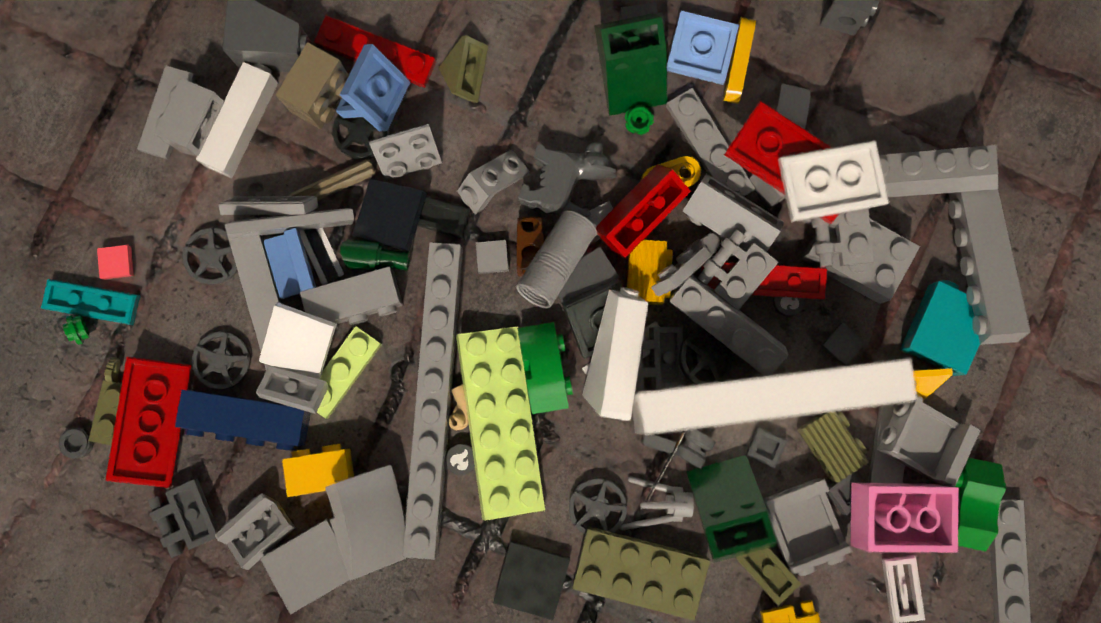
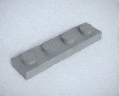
M691 88L667 102L666 107L707 174L743 197L752 193L755 187L742 166L724 155L729 146L694 89Z
M1002 499L998 513V535L990 545L994 623H1031L1024 500Z

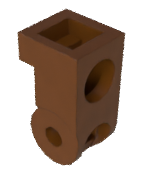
M542 217L517 218L518 276H523L544 243Z

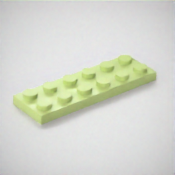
M518 326L457 334L456 339L482 520L486 521L544 511L545 505Z

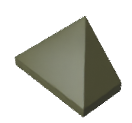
M467 35L459 39L439 66V70L452 94L470 102L478 103L488 45Z

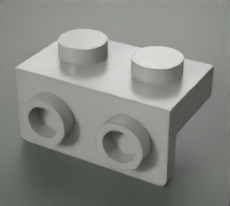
M260 494L249 501L239 514L228 520L223 525V528L215 534V537L218 541L227 544L241 568L249 570L261 557L265 556L293 531L295 526L278 501L265 494Z

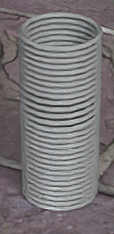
M562 212L561 217H559L550 234H548L547 239H545L534 259L529 264L528 269H526L516 285L518 292L526 300L542 308H550L553 305L559 292H561L567 279L571 276V273L597 233L593 223L577 212Z

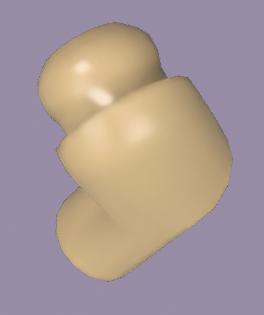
M463 384L451 389L457 403L448 419V424L453 430H462L469 425Z

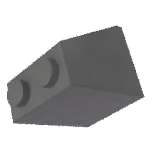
M227 0L223 50L239 69L242 63L245 62L252 66L259 63L275 72H290L307 42L312 44L309 35H306L299 23L255 0Z

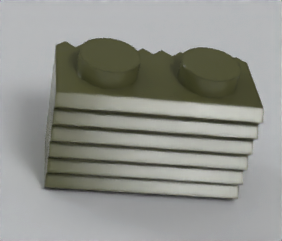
M835 410L822 412L799 427L797 431L830 481L838 483L869 462L864 456L868 453L866 447L859 438L853 439L847 430L850 427L847 418L842 412L838 411L836 413Z

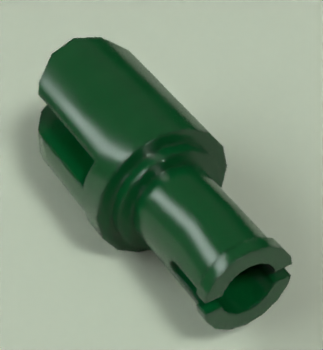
M348 239L342 242L340 246L342 259L346 267L350 269L372 272L382 267H390L392 269L408 271L410 266V251L384 249L379 242Z

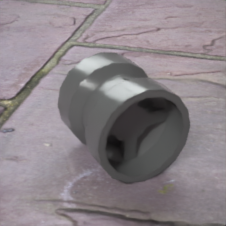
M694 428L687 429L684 434L685 442L678 445L674 454L701 469L705 463V453L713 449L716 441Z

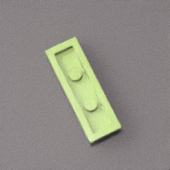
M357 326L354 327L322 372L320 380L326 381L328 389L317 413L325 419L330 417L382 345Z

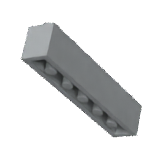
M998 189L948 193L950 199L949 215L954 219L956 227L954 239L956 246L960 247L962 255L960 262L961 272L966 276L968 284L966 292L967 301L972 305L974 312L973 330L979 336L980 345L1019 342L1030 333V328Z

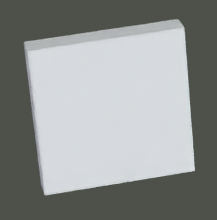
M277 303L273 308L259 362L320 379L337 324Z

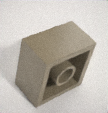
M307 42L277 91L276 96L290 113L322 129L325 123L328 124L335 114L334 107L338 100L342 98L340 93L349 75L339 59Z

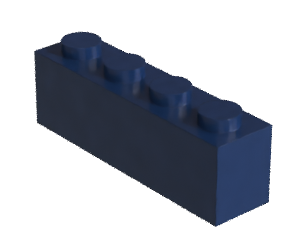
M181 390L175 427L185 428V435L204 437V432L216 433L215 439L234 442L236 436L246 438L245 444L264 446L265 441L277 443L276 449L295 451L296 446H305L311 412L282 404Z

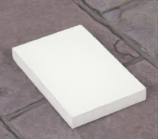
M875 140L780 157L778 160L791 222L883 206L889 203Z

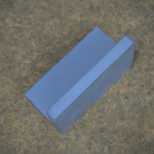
M296 228L283 231L284 235L264 240V246L280 298L291 297L300 294L302 291L316 288L301 234Z

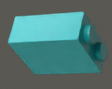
M948 280L929 284L900 350L939 369L952 368L954 376L967 375L980 346V340L973 330L974 312L972 305L967 301L966 293L960 291L957 284Z

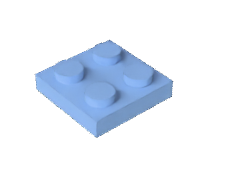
M681 11L667 63V71L723 85L726 80L739 25Z

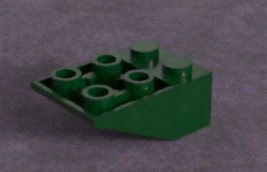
M652 13L594 25L608 115L626 113L628 109H633L636 105H644L650 108L667 104V56L662 17Z
M746 455L703 466L701 469L696 468L686 471L713 563L775 547L777 539Z

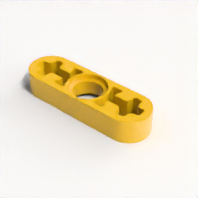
M743 17L739 20L723 101L736 104L739 103L756 26V20Z

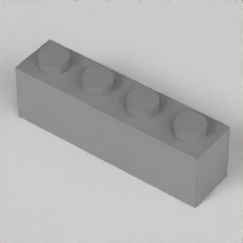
M997 145L879 155L887 197L998 189Z
M694 274L688 277L671 293L669 301L765 377H770L788 356L786 346L740 310L733 307Z

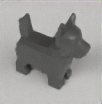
M590 143L583 153L550 150L538 144L533 157L536 159V165L542 167L543 173L540 175L542 181L539 183L541 187L536 190H530L528 185L523 184L518 200L523 206L532 209L539 208L548 214L574 211L584 217H590L591 212L579 208L570 202L577 181L581 179H615L617 177L614 174L616 169L609 167V160L603 155V145L601 143Z

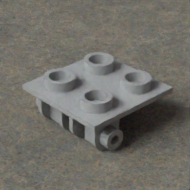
M429 124L369 141L385 180L401 177L404 174L421 169H428L442 163Z

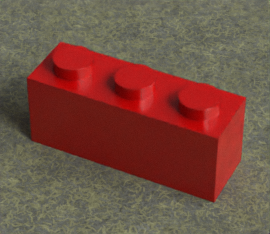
M657 164L595 227L597 234L611 250L626 258L691 190L673 169Z

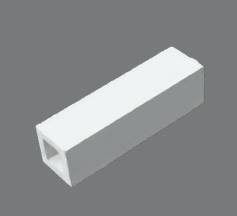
M245 62L242 63L204 146L196 158L202 165L233 178L278 85V82L271 75L272 71L259 63L254 64V66Z

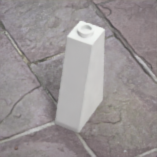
M621 287L620 292L609 290L582 396L600 416L630 421L648 302L638 296L639 291L626 287Z

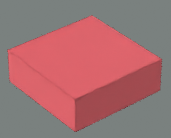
M121 245L97 248L100 279L106 280L134 276L131 246Z

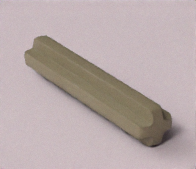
M366 159L294 191L289 196H315L318 201L376 174L371 161Z

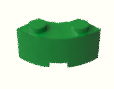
M554 322L518 328L532 414L569 408L567 395H573L570 376L564 377L560 352L565 351L563 334H556Z
M968 458L955 486L958 487V546L987 551L998 535L999 507L1006 491L1002 464Z

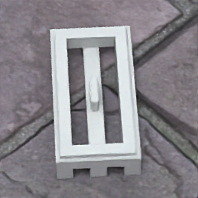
M908 555L891 559L882 558L891 622L903 623L925 620L916 556ZM903 564L908 565L915 614H910ZM894 565H895V568H896V575H897V582H898V589H899V596H900V603H901L902 615H899V608H898V601H897V594H896V587H895V580H894V573H893V566H894Z

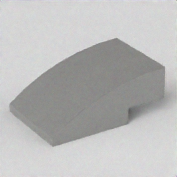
M391 465L325 487L335 517L330 519L349 581L406 559V557H403L404 516Z

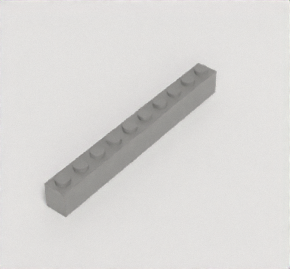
M429 242L403 557L434 560L439 555L449 433L448 419L451 408V389L453 384L463 249L459 244Z

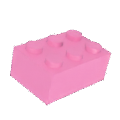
M851 482L850 546L867 552H958V487L921 483Z

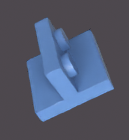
M366 44L363 46L340 93L342 99L336 112L343 118L364 117L378 131H388L410 81L373 44Z

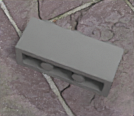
M708 174L704 176L682 211L687 214V218L691 222L700 226L705 225L713 230V233L722 241L726 237L730 238L735 230L738 229L746 236L739 245L744 251L754 242L767 252L781 232L784 224L782 220Z
M390 267L300 292L306 313L336 324L349 321L350 325L362 323L368 320V315L378 313L379 316L390 315L397 312L396 307L403 306L395 273Z

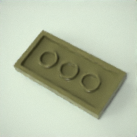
M588 526L573 589L695 621L710 559L695 553Z

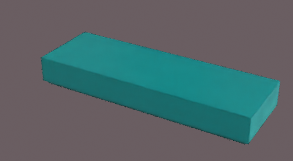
M47 279L41 309L134 325L140 296Z

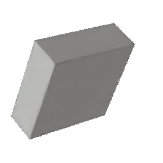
M506 240L476 242L479 274L509 271Z

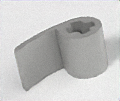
M781 84L776 111L805 129L810 103V90Z

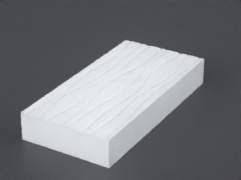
M911 359L639 393L634 395L632 413L635 433L651 434L917 400Z

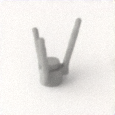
M632 476L628 477L629 482L652 488L655 483ZM658 483L655 488L656 490L671 493V495H666L665 502H642L640 506L641 508L665 509L666 514L671 515L622 524L619 529L623 531L671 521L682 522L683 517L693 516V494L683 492V487H672Z

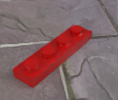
M326 15L314 41L316 46L354 61L357 60L364 45L373 44L410 83L426 88L436 64V59L432 56Z
M725 262L721 268L728 273L736 263ZM776 265L752 295L825 299L827 268ZM714 276L707 285L714 290L721 280Z

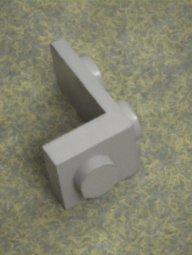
M509 150L470 172L457 192L461 196L462 201L470 207L474 214H477L484 210L495 194L526 177L529 170L515 152Z

